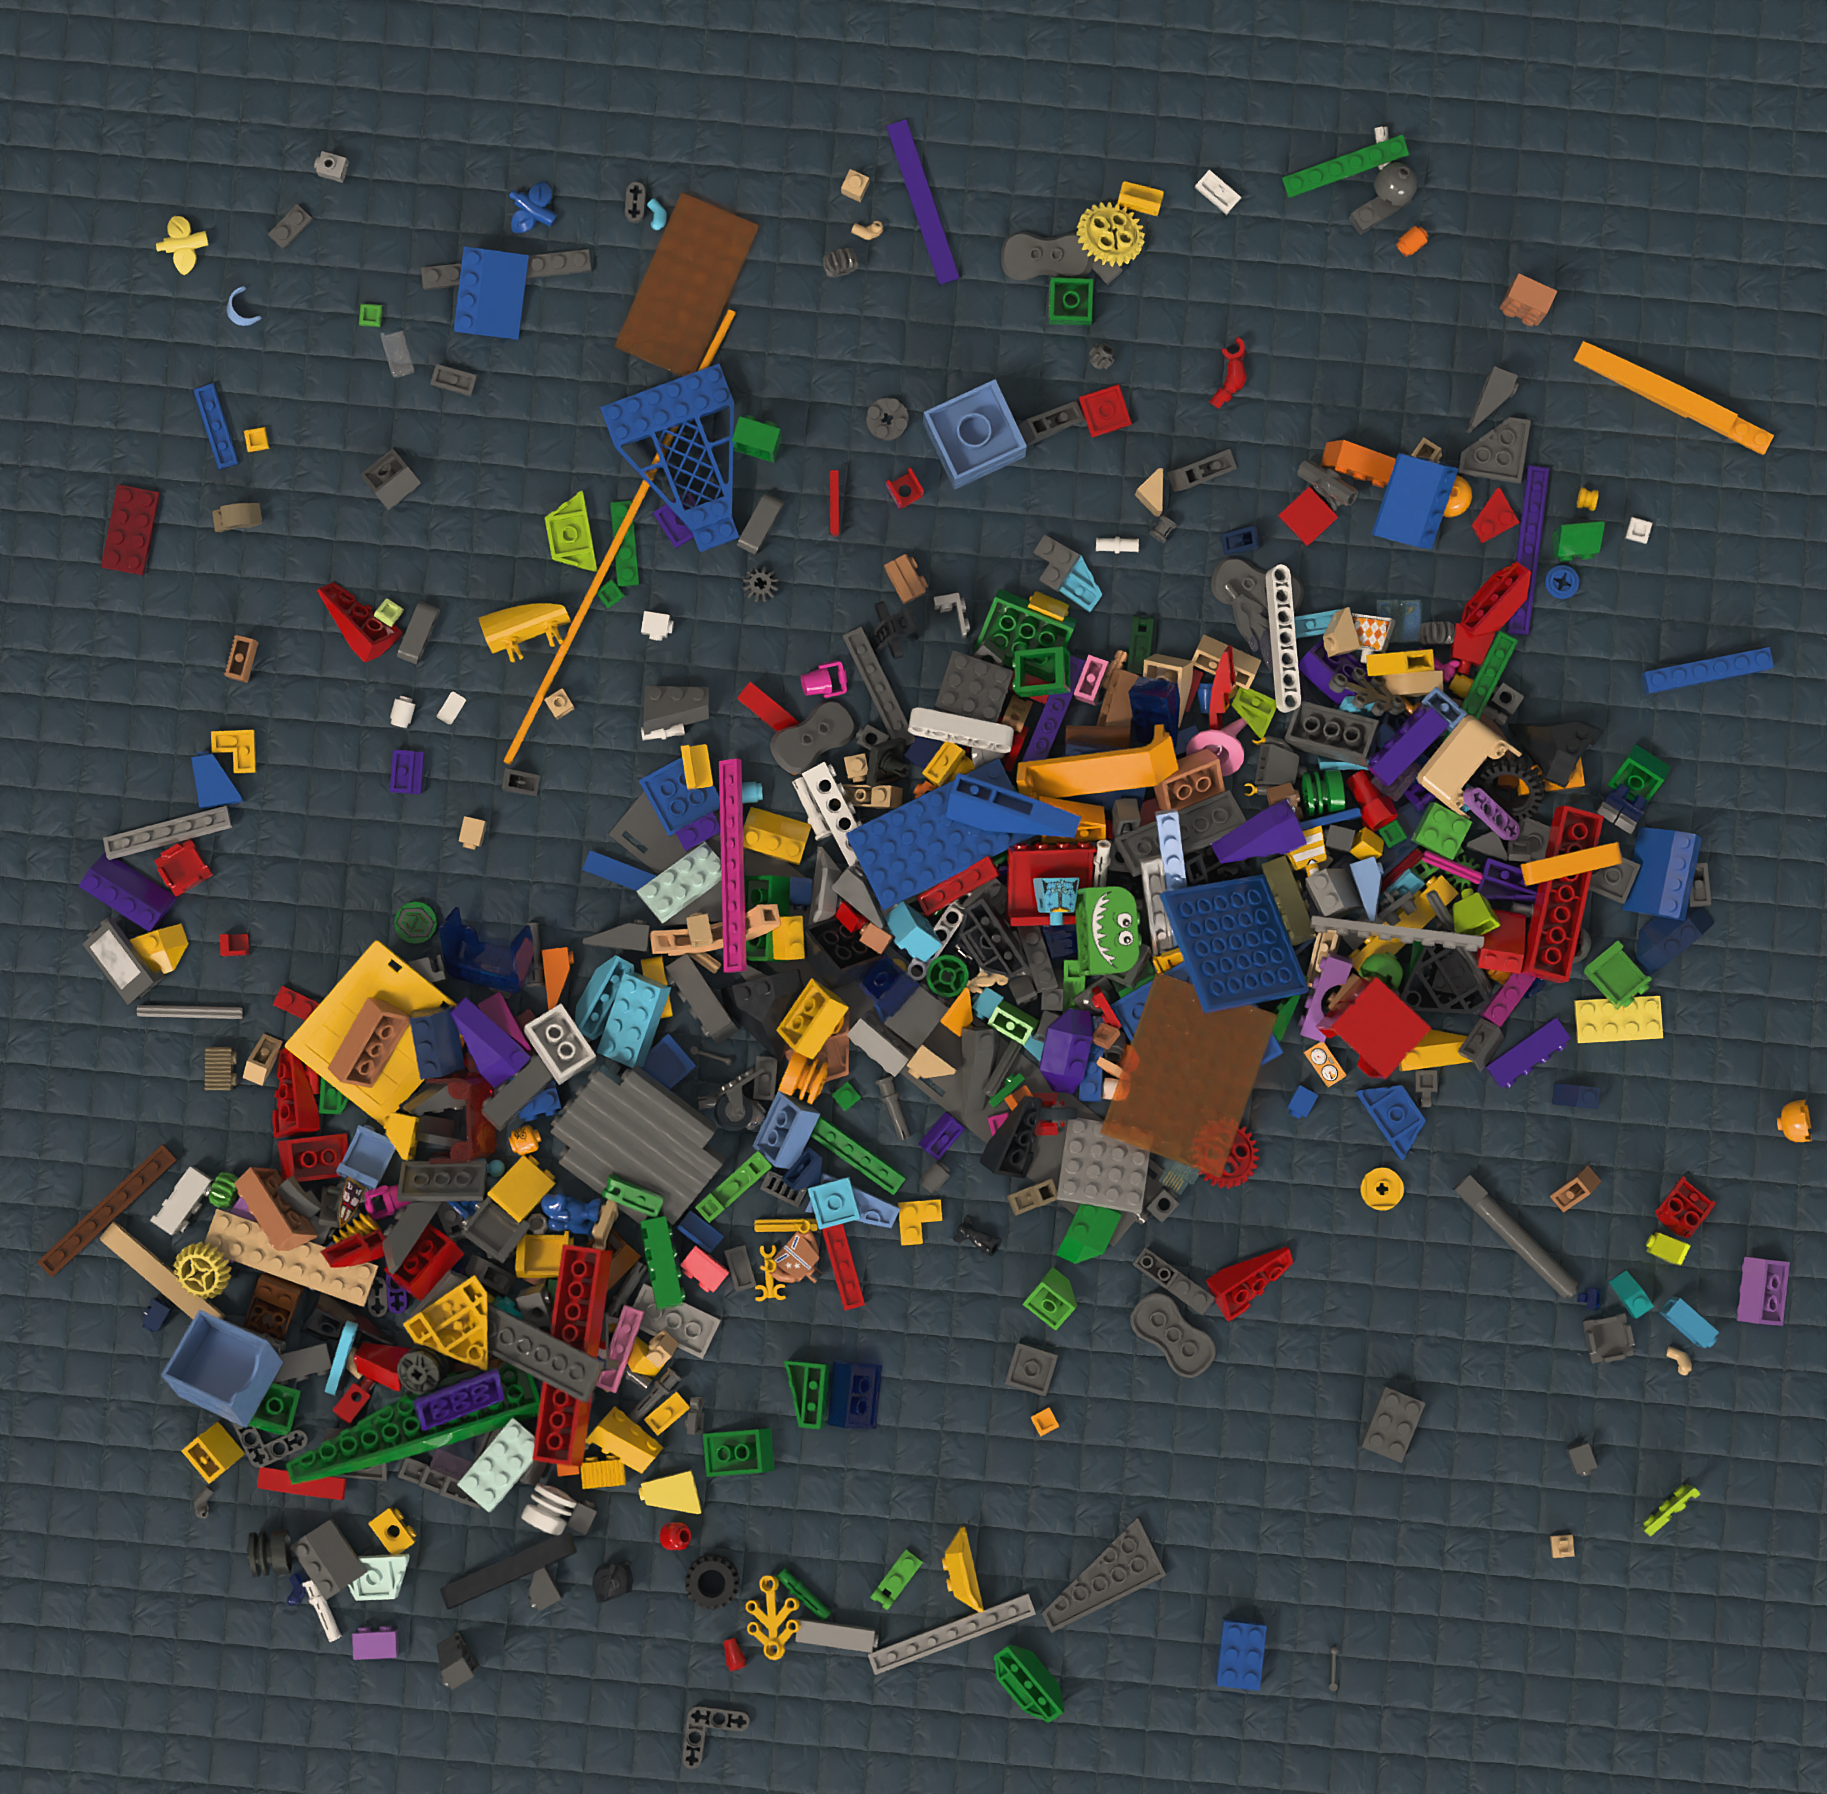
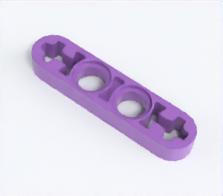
M1468 787L1464 791L1463 800L1466 806L1503 840H1516L1518 838L1520 828L1517 822L1482 789ZM1485 804H1487V812H1486V813L1484 812V805H1485ZM1497 815H1499V823H1498V825L1496 824V816H1497Z

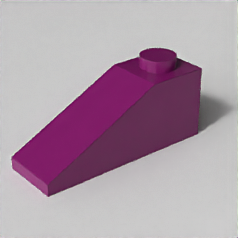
M501 992L478 1004L480 1010L517 1042L520 1047L527 1051L531 1050L520 1025Z

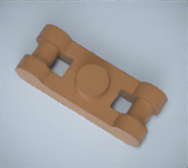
M1013 694L1001 724L1015 728L1014 731L1021 733L1033 702L1021 700L1019 696Z

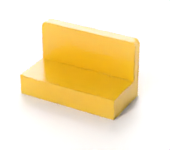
M1124 181L1117 204H1119V207H1126L1134 211L1158 216L1164 192Z
M707 745L681 746L687 789L692 790L713 786Z

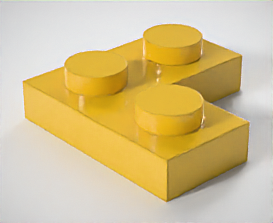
M255 730L211 731L212 753H233L235 774L256 773Z
M941 1199L898 1203V1207L901 1208L899 1211L901 1245L923 1244L921 1222L942 1221Z

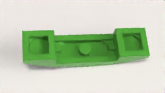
M1064 960L1063 1014L1068 1008L1078 1009L1072 998L1085 989V976H1079L1078 960Z
M758 1150L695 1208L710 1223L763 1176L772 1165Z

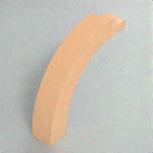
M777 904L757 905L745 913L746 941L766 934L781 925ZM723 922L710 925L713 944L696 948L691 947L688 929L652 931L649 935L653 954L668 953L669 956L721 949L723 948Z

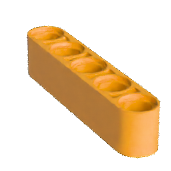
M1616 842L1520 866L1525 886L1620 864L1623 863L1619 843Z

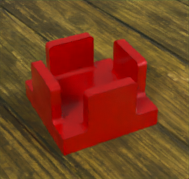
M188 839L182 844H175L162 852L161 856L154 860L158 867L157 871L176 897L213 876L192 839Z

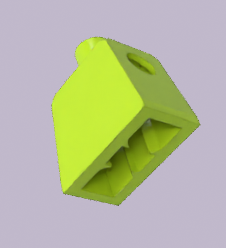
M1464 889L1461 892L1463 900L1452 906L1456 934L1481 936L1501 926L1489 901L1479 892L1474 893L1473 889Z

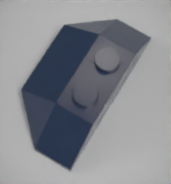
M1688 906L1685 921L1655 916L1639 929L1635 960L1645 973L1650 976L1700 938L1715 922L1702 907Z

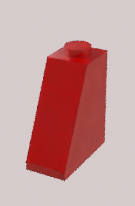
M363 1342L359 1350H356L354 1354L357 1372L395 1391H400L403 1384L399 1379L397 1367L400 1359L412 1348Z

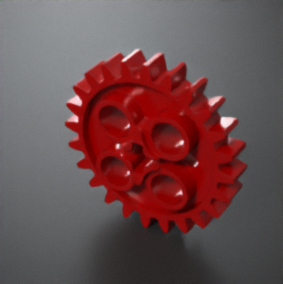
M1223 1119L1217 1121V1124L1215 1121L1209 1123V1126H1203V1131L1200 1130L1196 1133L1199 1138L1193 1139L1197 1146L1191 1148L1192 1151L1196 1152L1191 1159L1197 1160L1193 1167H1200L1198 1175L1204 1173V1181L1212 1179L1211 1186L1218 1182L1219 1188L1224 1187L1226 1184L1228 1189L1233 1187V1184L1237 1187L1241 1185V1182L1248 1181L1247 1176L1253 1175L1251 1170L1257 1168V1165L1253 1162L1259 1160V1157L1254 1156V1153L1259 1151V1149L1252 1146L1257 1141H1250L1249 1139L1252 1133L1245 1134L1246 1127L1244 1126L1239 1129V1122L1232 1125L1231 1119H1228L1225 1123ZM1220 1134L1225 1137L1226 1143L1221 1142ZM1236 1148L1241 1150L1242 1157L1237 1155ZM1208 1151L1214 1154V1160L1209 1158ZM1224 1164L1230 1167V1173L1225 1171Z

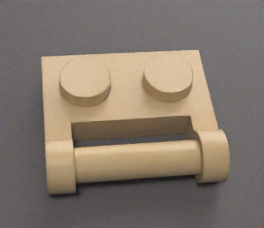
M608 1199L606 1205H602L599 1213L601 1218L599 1223H595L592 1231V1236L595 1239L593 1249H606V1240L613 1222L617 1220L619 1215L617 1202Z

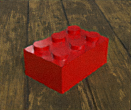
M428 1223L400 1267L393 1274L389 1273L388 1266L384 1271L396 1284L421 1302L447 1271L459 1261L464 1253L453 1240Z

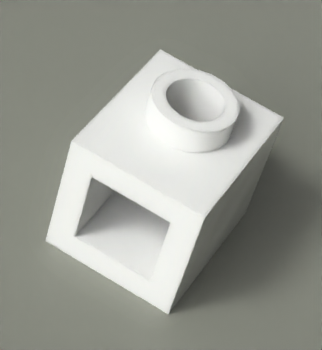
M644 611L641 633L650 635L649 639L662 641V637L667 638L668 633L672 634L674 621H670V615Z

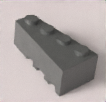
M687 953L665 967L669 972L666 977L673 986L677 984L680 989L677 992L684 1003L686 1001L689 1002L691 1008L688 1010L695 1020L700 1019L702 1022L700 1028L706 1037L710 1035L719 1045L739 1031Z

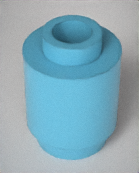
M756 781L742 782V804L756 803L758 800H763L761 783H756Z

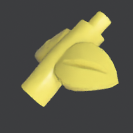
M174 216L168 223L170 238H163L164 242L156 243L157 251L166 250V253L174 252L173 261L180 273L186 275L193 269L196 263L197 256L194 249L208 246L206 231L191 234V224L183 217Z

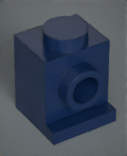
M157 1298L151 1299L150 1303L153 1306L149 1305L143 1314L145 1319L142 1327L152 1333L154 1330L161 1331L174 1309Z

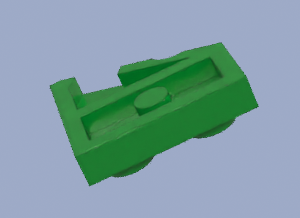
M321 1077L319 1113L341 1114L349 1098Z

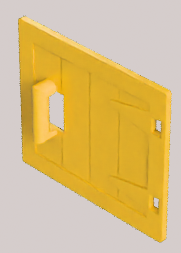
M375 940L285 1043V1048L378 1123L384 1125L386 1116H390L391 1112H396L400 1108L399 1105L406 1101L425 1080H420L410 1022L372 1088L341 1083L327 1069L367 998L384 1000L411 1015L412 1011L438 1008L443 1001L449 1006L455 1005L456 1007L457 1004L383 943ZM391 959L402 967L398 972L388 964Z

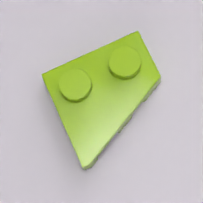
M1239 687L1231 704L1257 736L1262 739L1276 711V700L1250 688L1247 690Z

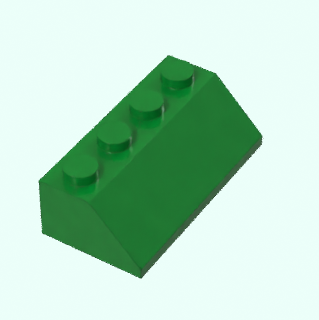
M773 875L744 876L745 913L757 905L777 904L779 916H789L791 877ZM772 930L757 938L746 941V961L787 962V960L774 959Z

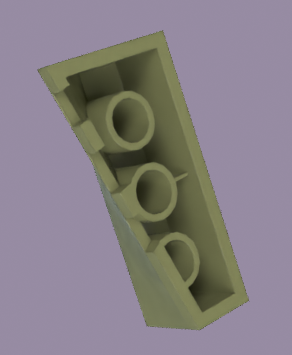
M1282 856L1261 864L1292 946L1316 938L1315 928H1310L1311 920L1307 913L1311 910L1307 899L1302 900L1300 892H1303L1299 879L1295 880L1292 873L1296 871L1291 861H1287L1286 856Z

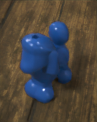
M563 1193L545 1194L543 1196L541 1206L544 1213L549 1216L548 1226L552 1230L563 1231L568 1229L571 1233L586 1234L594 1239L592 1231L595 1223H599L601 1218L599 1217V1211L602 1207V1200L593 1199L589 1204L575 1200L573 1196H565Z

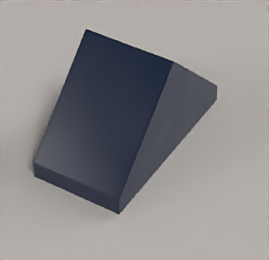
M1256 526L1222 534L1225 555L1257 551L1259 548Z
M808 1146L781 1180L794 1191L819 1185L821 1183L822 1158Z

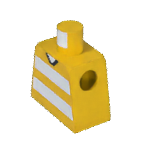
M1321 826L1302 831L1307 845L1287 853L1294 869L1297 871L1306 868L1308 877L1320 872L1318 864L1326 861Z

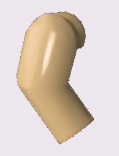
M874 221L872 225L865 228L855 223L851 233L870 240L880 236L883 232V224L880 221Z
M1669 1346L1665 1356L1677 1360L1679 1364L1678 1372L1681 1375H1687L1692 1370V1363L1687 1353Z
M352 1347L346 1369L359 1380L363 1375L357 1372V1363H354V1354L358 1349Z

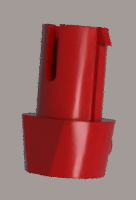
M1361 770L1347 779L1346 784L1361 807L1360 817L1363 819L1361 821L1363 827L1377 831L1398 817L1390 796L1384 797L1368 770Z

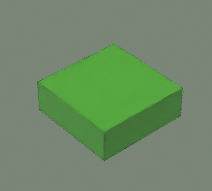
M361 304L359 325L381 327L383 306Z

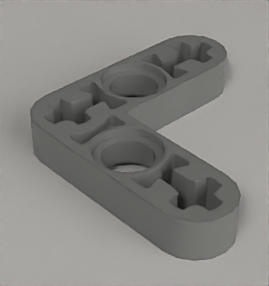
M232 1422L250 1463L257 1468L264 1467L307 1446L309 1442L307 1432L298 1429L265 1444L258 1428L252 1427L242 1433L240 1429L245 1427ZM253 1432L256 1435L257 1441L254 1444L246 1442L245 1436L247 1433ZM295 1434L303 1435L302 1445L295 1443L291 1445L293 1450L290 1451L289 1444L285 1438L288 1437V1441H292L296 1438ZM278 1442L285 1446V1452L281 1455L276 1454L273 1449L274 1445ZM259 1444L261 1445L262 1448H258L257 1450L260 1455H265L262 1464L260 1461H255L257 1453L255 1450L251 1452L249 1448H254Z
M701 1705L693 1706L689 1710L682 1758L684 1766L689 1769H695L701 1764L706 1727L744 1731L750 1723L749 1715L741 1710ZM696 1710H700L701 1715H707V1711H711L710 1723H705L707 1718H700L699 1721H695V1717L692 1714H695ZM720 1712L724 1714L725 1721L722 1724H716L713 1721L715 1713ZM728 1713L733 1714L732 1719H738L739 1715L743 1716V1720H746V1723L739 1727L737 1722L731 1721V1726H728ZM697 1731L700 1733L701 1740L698 1743H693L689 1740L691 1732ZM687 1745L693 1748L700 1747V1750H695V1757L698 1758V1761L696 1760L694 1764H690V1760L686 1759V1757L691 1755L692 1749H687Z

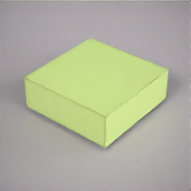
M386 598L376 610L374 616L392 628L403 614L404 609Z

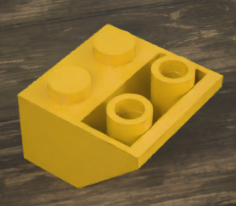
M219 1421L182 1450L183 1454L208 1483L217 1479L246 1454Z

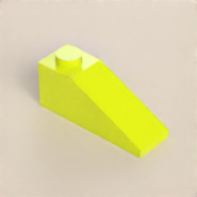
M1656 1232L1654 1236L1650 1235L1646 1243L1648 1247L1646 1252L1669 1263L1678 1265L1682 1264L1690 1248V1245Z

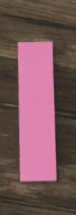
M628 1305L623 1306L609 1345V1359L618 1361V1370L601 1371L595 1386L614 1393L617 1392L642 1323L644 1311Z

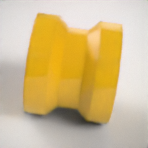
M1581 487L1577 499V508L1586 507L1590 511H1594L1599 491H1588L1586 488Z

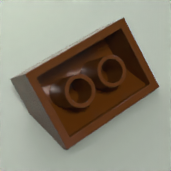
M1066 726L1065 743L1067 739L1130 749V727Z
M611 1227L606 1240L607 1246L605 1249L613 1251L607 1291L641 1257L633 1246L613 1227ZM592 1238L584 1247L592 1248L595 1239Z

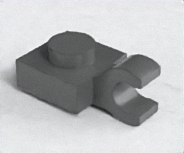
M1437 1070L1415 1071V1092H1421V1107H1431V1092H1437Z

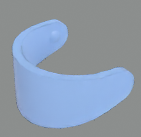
M245 286L236 289L231 294L226 307L230 320L242 326L251 325L261 319V316L251 319L243 318L233 310L232 299L237 294L243 292L246 289Z

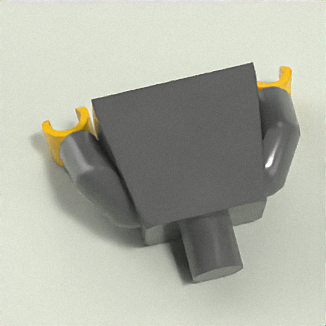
M1268 735L1260 741L1252 740L1253 744L1261 745L1255 784L1258 786L1255 787L1249 783L1245 784L1244 786H1251L1253 791L1250 794H1244L1246 796H1252L1254 793L1267 795V788L1290 782L1294 785L1296 778L1302 779V774L1307 773V768L1298 765L1299 755L1293 752V748L1284 739Z

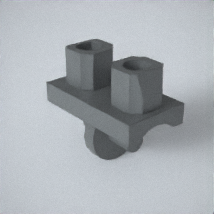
M1384 890L1382 893L1385 898L1379 903L1382 907L1388 903L1391 905L1379 913L1378 917L1381 921L1384 919L1388 925H1396L1401 921L1395 913L1396 909L1401 906L1407 915L1417 909L1414 901L1411 899L1413 895L1409 891L1395 902L1394 899L1400 895L1399 892L1395 890L1389 894L1387 890Z

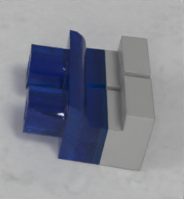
M1620 783L1613 792L1609 791L1596 809V813L1604 816V818L1631 834L1637 822L1644 814L1642 810L1647 800L1636 794L1632 802L1629 803L1624 798L1630 789Z

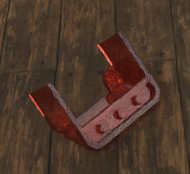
M479 1072L450 1073L442 1077L426 1079V1083H448V1092L451 1097L458 1100L466 1099L467 1141L456 1142L452 1146L450 1153H433L429 1159V1164L465 1163L492 1156L497 1147L496 1127L482 1115V1108H484L482 1104L490 1096L492 1098L495 1097L494 1087Z

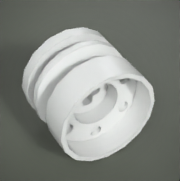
M537 1483L535 1490L542 1495L532 1493L531 1497L538 1502V1505L527 1504L521 1518L543 1531L558 1536L563 1533L567 1522L560 1515H572V1511L565 1506L575 1508L577 1502L558 1488Z

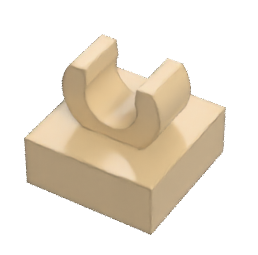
M1572 1534L1550 1536L1552 1558L1575 1556Z

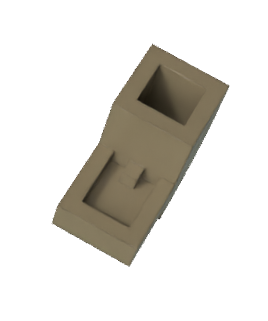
M260 503L230 504L212 511L215 532H224L234 528H251L262 524Z
M1048 1179L1010 1194L1007 1197L1016 1216L1057 1200V1190L1053 1180Z

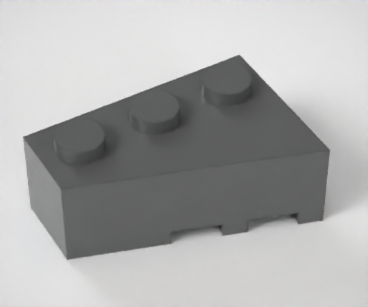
M459 1631L436 1645L440 1672L442 1673L440 1678L446 1687L450 1686L451 1690L474 1677L481 1668Z

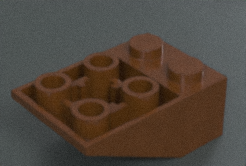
M263 1272L258 1279L243 1327L258 1333H267L272 1338L284 1341L305 1286Z

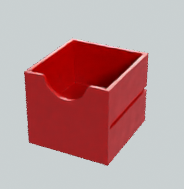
M1360 977L1315 1026L1327 1038L1339 1035L1360 1055L1357 1066L1369 1078L1386 1079L1407 1056L1406 1053L1411 1052L1432 1029L1377 977Z

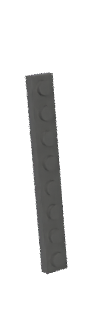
M589 249L531 255L528 259L526 279L592 272ZM462 263L421 268L423 289L430 290L459 286Z

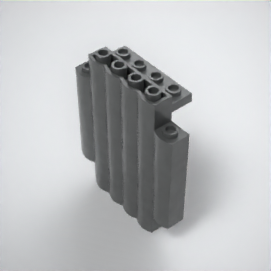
M615 1062L610 1068L604 1064L599 1070L594 1068L587 1077L590 1080L588 1084L584 1085L582 1083L575 1092L577 1095L574 1101L570 1099L563 1108L565 1113L562 1116L558 1114L551 1123L554 1127L550 1132L567 1144L559 1154L562 1157L559 1164L600 1195H602L603 1189L608 1185V1176L614 1174L624 1181L664 1196L659 1215L662 1217L666 1216L667 1221L673 1225L726 1159L724 1155L707 1143L714 1135L718 1126L638 1065H635L632 1070L627 1068L621 1077L617 1075L621 1066ZM616 1187L615 1191L620 1193L621 1189ZM617 1203V1207L639 1224L648 1216Z

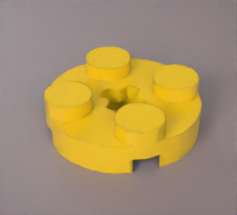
M1375 1168L1365 1174L1361 1182L1360 1192L1368 1206L1376 1210H1389L1398 1204L1403 1197L1404 1186L1401 1178L1391 1169ZM1380 1183L1388 1187V1191H1384V1195H1380V1192L1376 1191V1187H1379Z

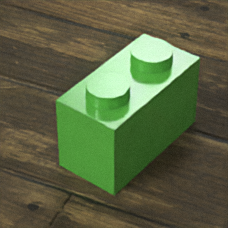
M1002 999L987 1024L1025 1045L1039 1020Z

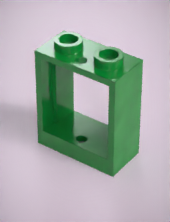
M1064 646L1015 651V658L1012 660V666L1015 671V679H1013L1012 685L1015 693L1021 697L1071 693L1070 651ZM1055 656L1056 683L1025 686V659Z

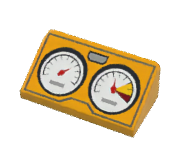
M1318 1042L1304 1052L1327 1088L1346 1076L1325 1043Z

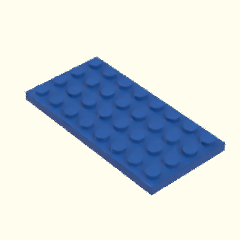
M999 758L965 774V776L1015 792ZM955 780L845 833L883 911L957 875L987 856L992 858L1008 850L1009 846L1013 847L1015 843H1022L1036 835L985 831L946 818L950 793Z

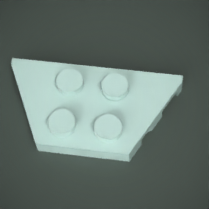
M409 1554L357 1556L367 1570V1573L348 1585L355 1600L395 1599L398 1597L409 1561Z

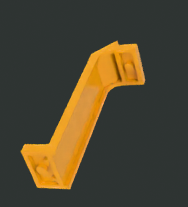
M1164 724L1155 725L1154 740L1145 747L1018 763L1016 782L1020 794L1039 800V796L1060 798L1157 786L1178 771L1179 768L1172 738L1169 732L1165 733Z

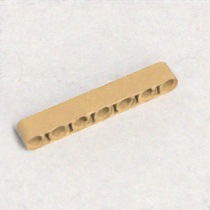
M113 1221L99 1237L106 1246L192 1319L195 1318L199 1309L221 1320L224 1319L225 1315L207 1299L203 1300L201 1296L195 1298L194 1293L187 1295L188 1290L186 1288L181 1289L182 1283L176 1282L179 1276L173 1274L174 1271L118 1223Z

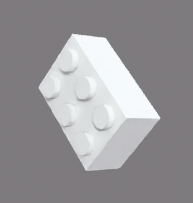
M562 1004L525 1025V1035L559 1085L595 1063V1053Z

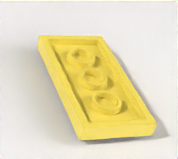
M1660 996L1633 997L1635 999L1633 1003L1627 1008L1622 1006L1618 1010L1608 999L1574 1001L1577 1043L1663 1038Z

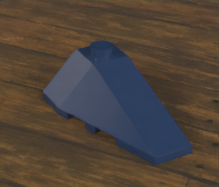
M1406 710L1398 715L1385 712L1382 716L1376 717V720H1379L1376 746L1382 749L1385 742L1410 717ZM1432 742L1413 763L1424 767L1438 750L1439 746Z

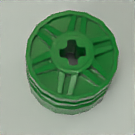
M1340 769L1325 770L1324 780H1320L1317 771L1313 772V781H1311L1309 772L1302 774L1301 797L1307 817L1314 816L1315 806L1318 815H1322L1323 805H1327L1329 814L1345 811L1344 787Z

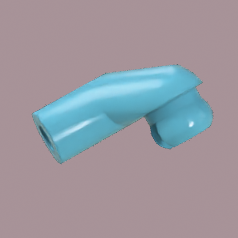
M653 198L647 204L654 213L651 227L654 230H660L666 224L667 212Z

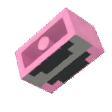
M1088 655L1074 692L1077 700L1094 706L1097 705L1103 684L1111 667L1108 661Z

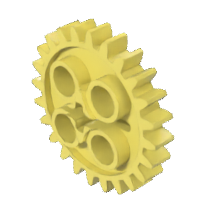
M1101 202L1098 207L1093 205L1091 209L1087 208L1085 213L1082 214L1077 225L1078 231L1076 235L1080 236L1078 243H1084L1082 250H1089L1087 256L1095 255V262L1100 258L1102 259V265L1109 261L1112 267L1115 262L1121 266L1123 261L1129 264L1131 259L1134 260L1137 254L1139 255L1144 244L1142 239L1145 233L1141 232L1143 226L1137 225L1139 219H1132L1134 213H1126V207L1120 210L1119 204L1113 208L1110 202H1108L1106 207Z

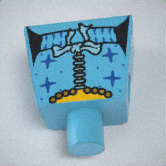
M1033 878L1038 911L1050 913V925H1063V912H1074L1079 878Z

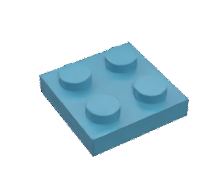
M850 1177L808 1187L819 1230L861 1218Z

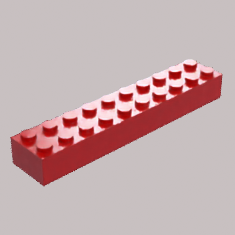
M563 1244L550 1334L598 1358L613 1251ZM543 1381L532 1460L567 1466H582L592 1395L589 1402H583Z

